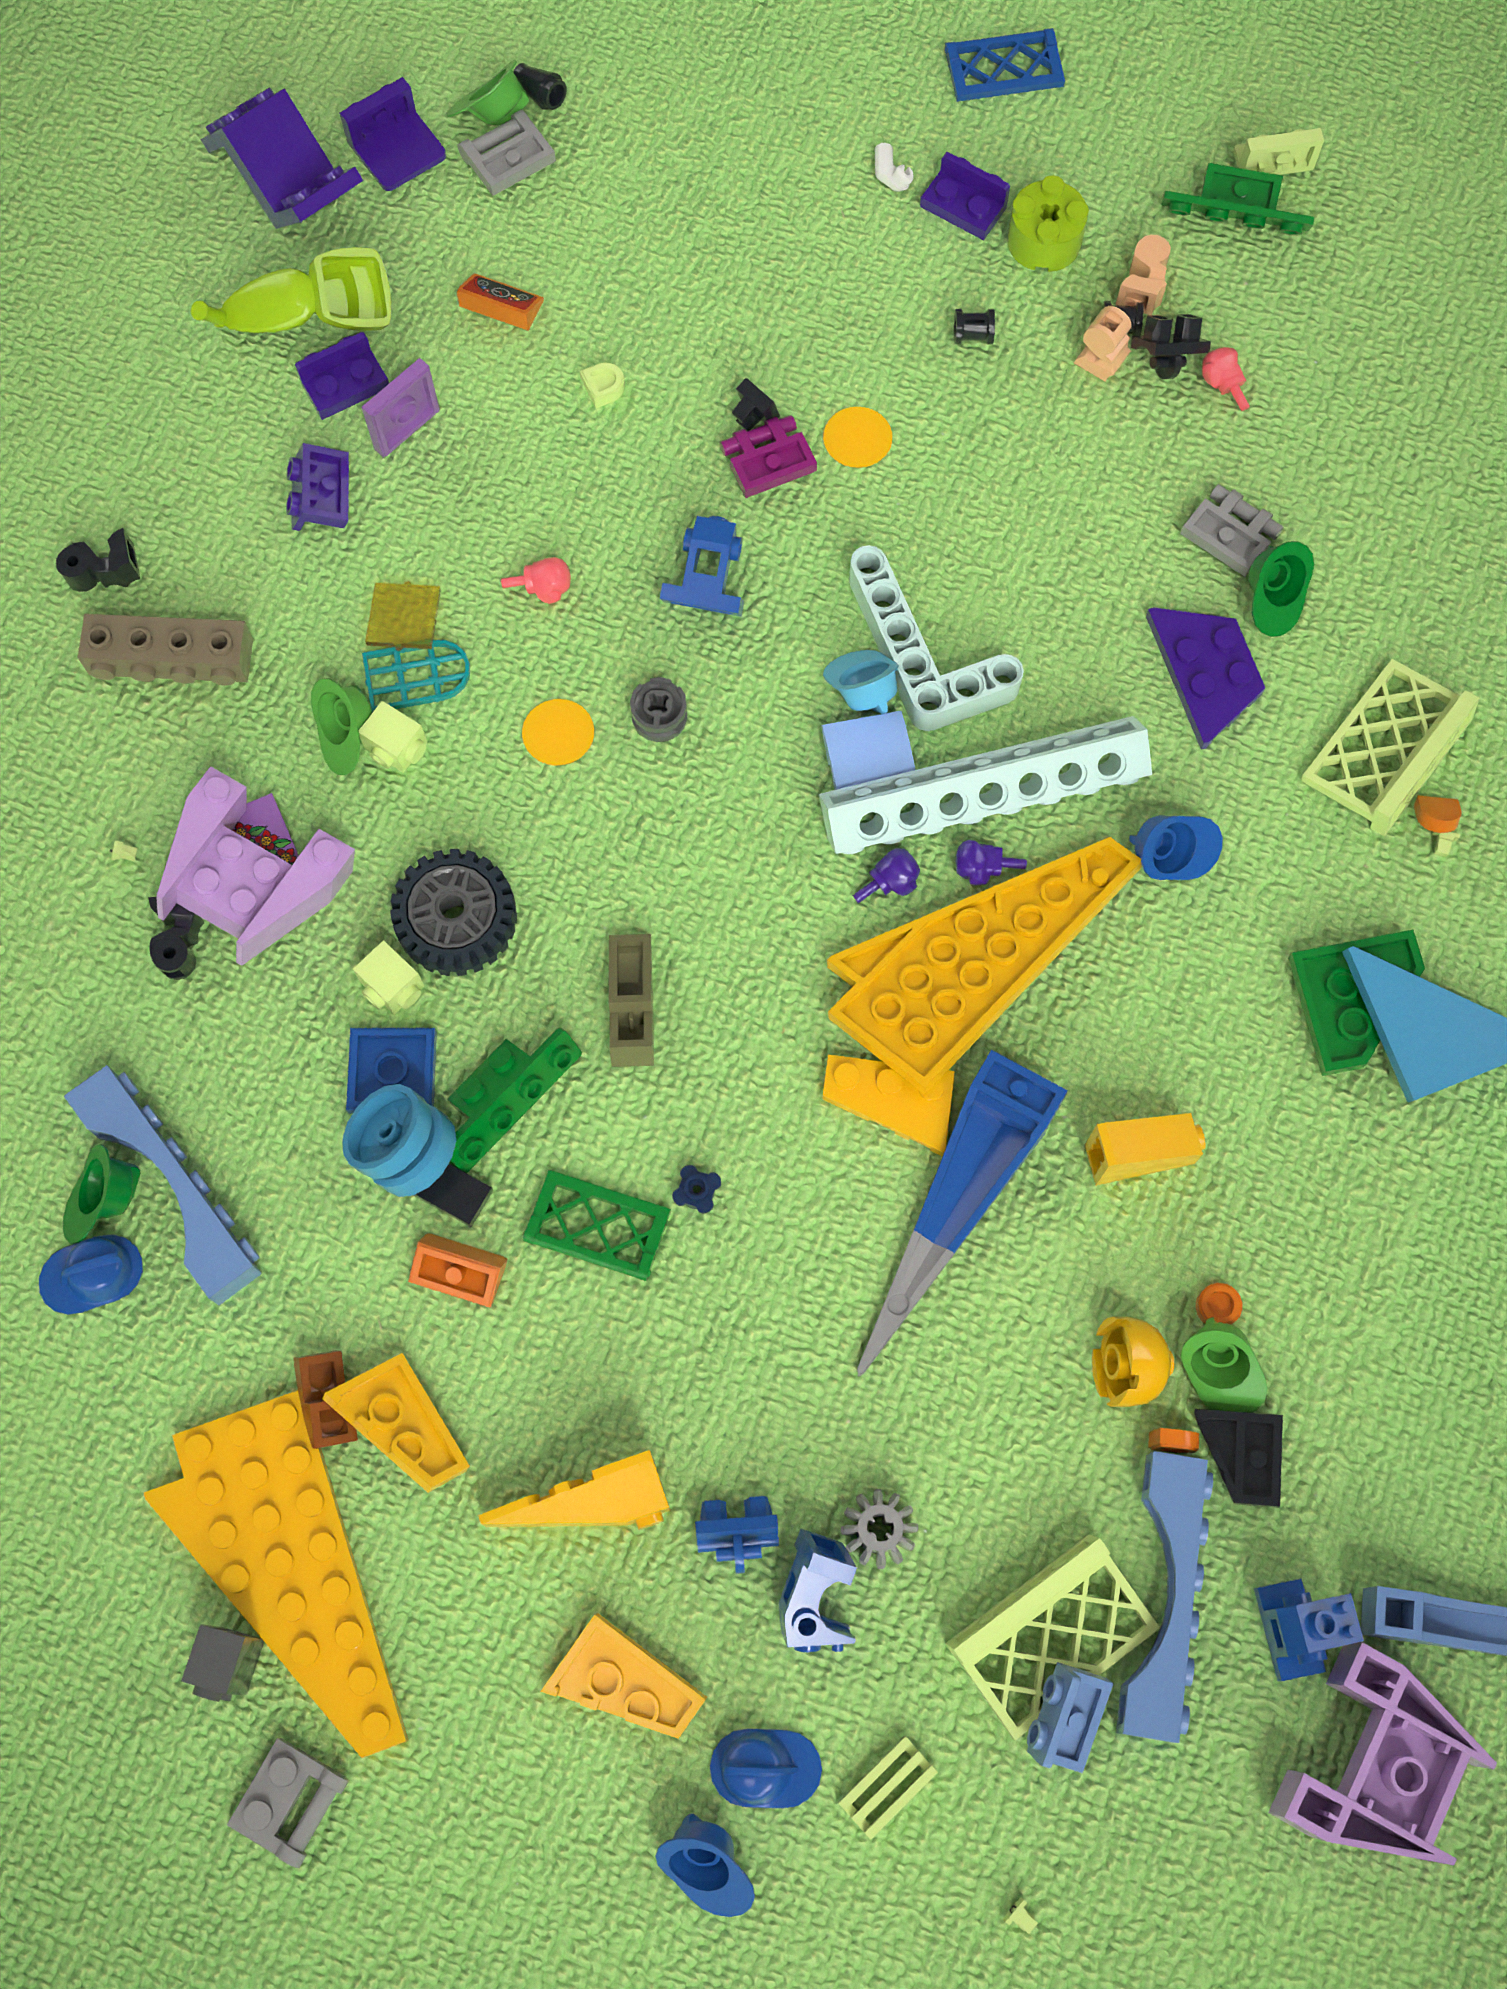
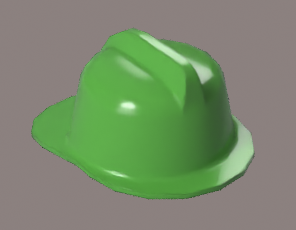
M511 61L491 80L456 102L446 112V116L452 117L467 109L486 124L501 125L511 120V115L523 109L529 101L528 94L512 71L517 61Z
M322 678L314 684L311 691V707L317 724L324 760L331 771L337 775H348L354 771L359 761L360 743L362 742L359 736V729L372 714L371 706L358 686H341L330 678Z
M1214 1317L1208 1318L1205 1326L1201 1327L1196 1334L1190 1336L1183 1344L1180 1354L1183 1367L1197 1395L1205 1406L1211 1410L1253 1413L1265 1402L1268 1386L1264 1372L1250 1346L1248 1337L1232 1324L1217 1323Z

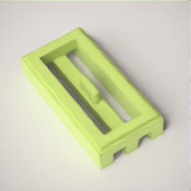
M904 1736L838 1804L871 1840L938 1772L915 1748L910 1740ZM906 1751L911 1758L857 1811L852 1803ZM919 1765L923 1772L869 1824L865 1818Z

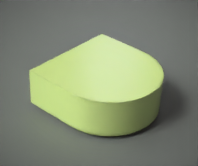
M603 362L580 371V378L596 409L612 403L622 396L625 389L624 375L618 366Z

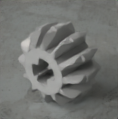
M875 1489L873 1493V1506H870L867 1498L860 1494L856 1497V1501L863 1513L861 1514L849 1507L844 1512L848 1519L857 1522V1525L841 1527L842 1535L857 1536V1539L848 1543L845 1548L848 1553H851L862 1546L865 1551L860 1556L859 1563L863 1566L869 1561L871 1553H875L877 1568L884 1569L886 1565V1552L889 1553L893 1562L900 1564L903 1558L896 1545L912 1551L915 1547V1543L912 1540L902 1536L903 1533H915L918 1531V1524H903L902 1519L908 1517L913 1512V1508L909 1505L897 1512L894 1509L900 1499V1495L897 1493H893L888 1504L884 1505L882 1504V1490ZM881 1517L883 1525L891 1526V1535L886 1533L884 1536L886 1541H877L875 1533H868L867 1523L873 1525L875 1522L873 1518Z

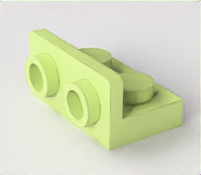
M1321 128L1310 130L1298 129L1276 135H1259L1255 138H1248L1244 144H1237L1233 153L1237 167L1276 175L1314 170L1324 143V137Z

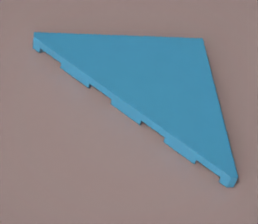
M1353 946L1342 951L1408 1103L1507 1064L1506 1017Z

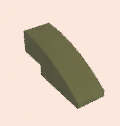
M651 934L609 935L610 1056L612 1067L654 1065Z

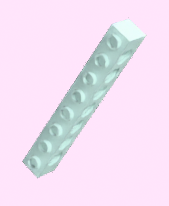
M1134 716L821 793L819 797L827 839L836 854H855L862 851L866 846L878 843L895 844L902 841L906 836L918 833L935 834L942 831L946 826L958 823L974 824L980 822L986 816L998 813L1005 815L1014 814L1021 811L1022 807L1038 803L1042 805L1054 804L1059 802L1062 797L1074 794L1090 795L1098 792L1102 787L1114 784L1130 785L1136 783L1139 778L1152 775L1148 731ZM1111 753L1106 762L1098 765L1103 755ZM1072 763L1067 772L1059 774L1060 769L1065 764ZM1033 773L1029 781L1019 784L1020 779L1025 774ZM994 782L993 787L988 792L979 794L984 785ZM955 792L949 802L940 803L944 795ZM915 802L912 810L907 813H900L904 805ZM867 813H876L871 821L860 823L862 817Z

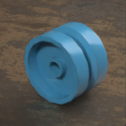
M401 1084L384 1086L371 1093L355 1109L347 1122L342 1139L343 1155L349 1165L363 1175L372 1178L377 1185L387 1192L398 1197L412 1196L430 1187L443 1174L452 1159L456 1144L455 1126L450 1119L436 1107L427 1104L425 1099L414 1090Z

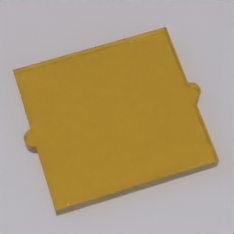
M406 581L404 584L375 583L365 640L366 645L395 647L397 651H401L403 648L432 649L441 593L440 586L412 585L410 581Z

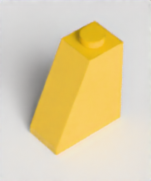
M1191 1113L1100 1123L1096 1125L1085 1143L1096 1186L1195 1164L1203 1155L1202 1150L1206 1147L1203 1130L1199 1124L1194 1125Z

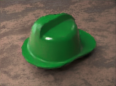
M1288 541L1277 547L1269 546L1267 550L1261 552L1254 559L1249 569V585L1254 592L1251 612L1253 621L1258 630L1269 637L1282 636L1289 632L1298 622L1304 607L1308 586L1313 574L1314 558L1309 547L1299 541Z
M102 1144L93 1147L86 1160L84 1170L71 1192L63 1216V1233L65 1239L70 1244L79 1243L86 1238L97 1219L118 1216L127 1210L135 1195L141 1172L139 1167L135 1164L110 1157L107 1148Z

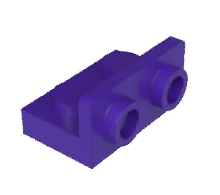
M946 152L941 159L940 172L921 196L920 207L984 241L1007 209L1010 185L999 176L989 174L972 165L965 158Z
M364 332L345 337L337 344L320 352L311 353L295 364L301 385L321 420L376 395L389 384L387 376L371 351L368 338Z
M303 443L296 457H290L287 466V480L292 481V491L289 492L287 498L286 513L292 516V530L300 531L305 522L344 529L348 523L349 452Z

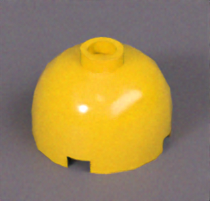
M1132 1317L1106 1318L1096 1333V1336H1104L1101 1349H1093L1092 1370L1096 1390L1100 1397H1108L1110 1399V1402L1107 1403L1110 1407H1131L1147 1404L1156 1399L1165 1388L1169 1376L1174 1370V1356L1160 1331L1142 1319Z

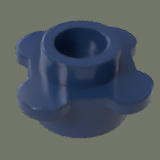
M693 1165L683 1167L680 1171L682 1180L679 1188L674 1190L672 1194L674 1203L678 1206L686 1205L689 1208L697 1209L702 1214L710 1212L714 1207L712 1200L715 1190L721 1187L720 1176L714 1172L709 1174L699 1172ZM700 1186L701 1191L695 1193L693 1192V1187Z

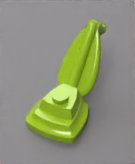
M362 247L334 249L316 256L309 265L308 275L293 268L280 269L264 274L236 290L224 302L222 308L208 306L201 300L194 302L191 306V315L196 320L210 322L218 328L226 326L231 330L248 333H274L291 330L305 324L314 313L324 323L342 329L357 331L382 330L390 324L391 320L390 285L382 259L377 250Z

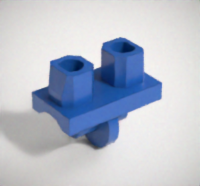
M766 1496L749 1497L744 1500L745 1517L727 1519L725 1501L710 1500L702 1502L700 1521H695L698 1553L716 1551L717 1562L735 1560L736 1574L745 1573L744 1560L762 1558V1547L779 1546L777 1515H772Z

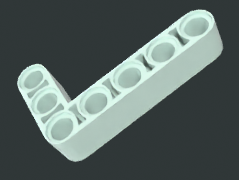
M870 545L862 546L855 550L850 564L849 582L880 653H883L899 665L897 671H895L897 691L915 727L924 731L936 730L1008 704L1017 697L1024 670L1021 662L1012 655H997L940 676L885 554L879 548ZM863 568H870L876 572L872 574H866L861 572L860 570ZM885 601L891 604V606L883 608L875 605V603ZM898 634L904 636L906 640L894 641L890 636ZM915 668L921 671L922 674L913 676L907 674L905 670ZM1001 675L1010 678L1012 682L1000 683L995 679V677ZM960 689H969L975 695L965 697L959 694L957 691ZM930 702L938 708L935 710H925L920 704Z

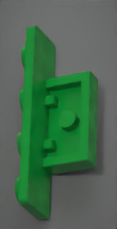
M1208 163L1201 197L1165 191L1161 201V205L1168 206V212L1172 214L1187 216L1190 215L1191 211L1206 213V219L1216 222H1227L1229 217L1243 220L1242 225L1250 228L1263 229L1265 224L1280 226L1279 231L1288 235H1302V231H1309L1315 219L1313 216L1276 210L1283 176Z
M561 1027L557 1028L531 1056L508 1039H505L447 1098L457 1111L468 1118L455 1132L456 1144L452 1159L450 1160L459 1170L468 1173L580 1058L582 1051Z

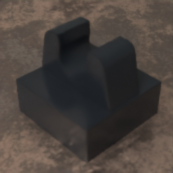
M745 378L736 388L741 401L734 408L732 414L737 418L736 422L746 431L751 430L761 420L764 422L775 416L777 418L780 417L774 401L749 379Z

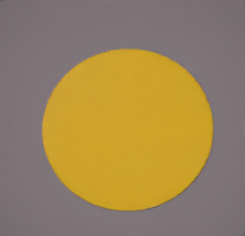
M849 407L840 410L829 419L824 429L823 440L826 450L837 462L849 467L862 468L878 463L887 455L892 445V430L887 420L875 410L866 407Z
M552 699L537 705L530 711L523 723L522 739L527 751L538 761L554 766L566 765L577 761L589 750L594 739V724L589 713L581 705L566 699Z

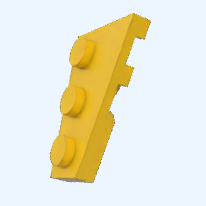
M828 1054L822 1099L862 1119L874 1121L895 1131L894 1134L904 1139L916 1141L943 1157L947 1143L955 1071L948 1070L924 1095L882 1061Z
M403 1353L325 1392L322 1398L428 1493L463 1474L470 1467Z
M599 1613L594 1614L540 1691L555 1697L560 1696L578 1702L581 1706L593 1710L598 1709L625 1718V1721L678 1739L707 1699L706 1695Z

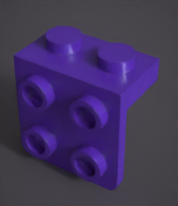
M403 77L383 86L377 92L339 112L347 143L385 191L396 189L446 159L445 148L417 114L411 86Z

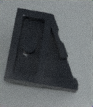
M1195 1409V1419L1233 1504L1280 1508L1283 1415Z

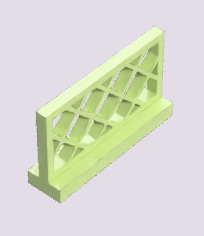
M1391 659L1304 772L1301 781L1372 822L1370 829L1385 837L1472 721L1479 697L1466 690L1460 696ZM1392 675H1395L1408 682L1410 691L1389 695L1386 683ZM1435 697L1447 704L1442 712L1424 714L1420 699ZM1413 701L1417 716L1395 719L1392 704ZM1385 706L1388 721L1366 723L1364 712L1367 708ZM1433 723L1431 727L1428 729L1427 724ZM1420 725L1422 739L1402 744L1398 729ZM1391 730L1395 745L1373 749L1369 733ZM1363 736L1366 750L1344 753L1342 741L1345 737ZM1336 750L1337 755H1332L1333 752ZM1411 752L1409 756L1406 758L1405 753ZM1397 754L1400 768L1397 771L1380 773L1376 758ZM1369 759L1372 775L1351 778L1347 763ZM1340 764L1343 780L1328 782L1316 774L1324 766ZM1388 782V784L1385 786V788H1383V784H1382V783ZM1375 784L1378 797L1370 806L1355 797L1353 787Z
M1087 1535L945 1643L1015 1741L1029 1731L1032 1722L1038 1719L1043 1705L1042 1703L1039 1706L1040 1696H1043L1042 1682L1045 1662L1052 1664L1059 1662L1101 1675L1160 1629L1109 1556V1550L1099 1537ZM1102 1567L1105 1568L1113 1580L1110 1599L1087 1596L1089 1577ZM1080 1584L1079 1594L1069 1593ZM1120 1591L1128 1602L1118 1601ZM1062 1597L1078 1600L1074 1627L1051 1623L1053 1605ZM1086 1601L1109 1605L1106 1632L1083 1629ZM1117 1607L1134 1609L1144 1625L1130 1636L1114 1634ZM1044 1612L1043 1622L1034 1620ZM1026 1625L1042 1628L1038 1655L1015 1651L1017 1632ZM1050 1629L1073 1633L1070 1660L1046 1656ZM1081 1635L1105 1638L1102 1657L1094 1664L1078 1661ZM1008 1640L1007 1649L997 1648ZM1113 1640L1122 1641L1112 1649ZM989 1653L1006 1656L1002 1683L984 1680L974 1665ZM1014 1657L1037 1661L1033 1688L1010 1684ZM990 1688L1001 1689L999 1700ZM1008 1692L1032 1694L1030 1713L1015 1724L1006 1712Z

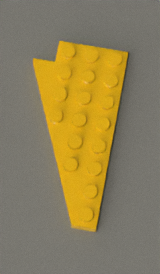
M1108 837L831 955L827 959V968L852 986V988L828 1011L829 1020L925 1095L1141 869V858L1113 838Z
M298 1390L172 1435L184 1478L143 1492L145 1500L361 1758L409 1741L322 1449H313L311 1447Z

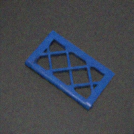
M1053 28L945 43L944 51L957 102L1064 87L1065 77ZM1043 43L1045 49L1040 54L1026 45ZM1013 47L1005 59L991 51L993 49ZM977 52V55L969 64L959 57V54ZM1018 52L1035 61L1027 72L1011 63ZM983 56L999 65L991 77L975 68ZM1040 64L1050 70V74L1032 76ZM1004 69L1019 77L1018 79L996 81ZM970 74L983 82V84L966 86L965 78Z

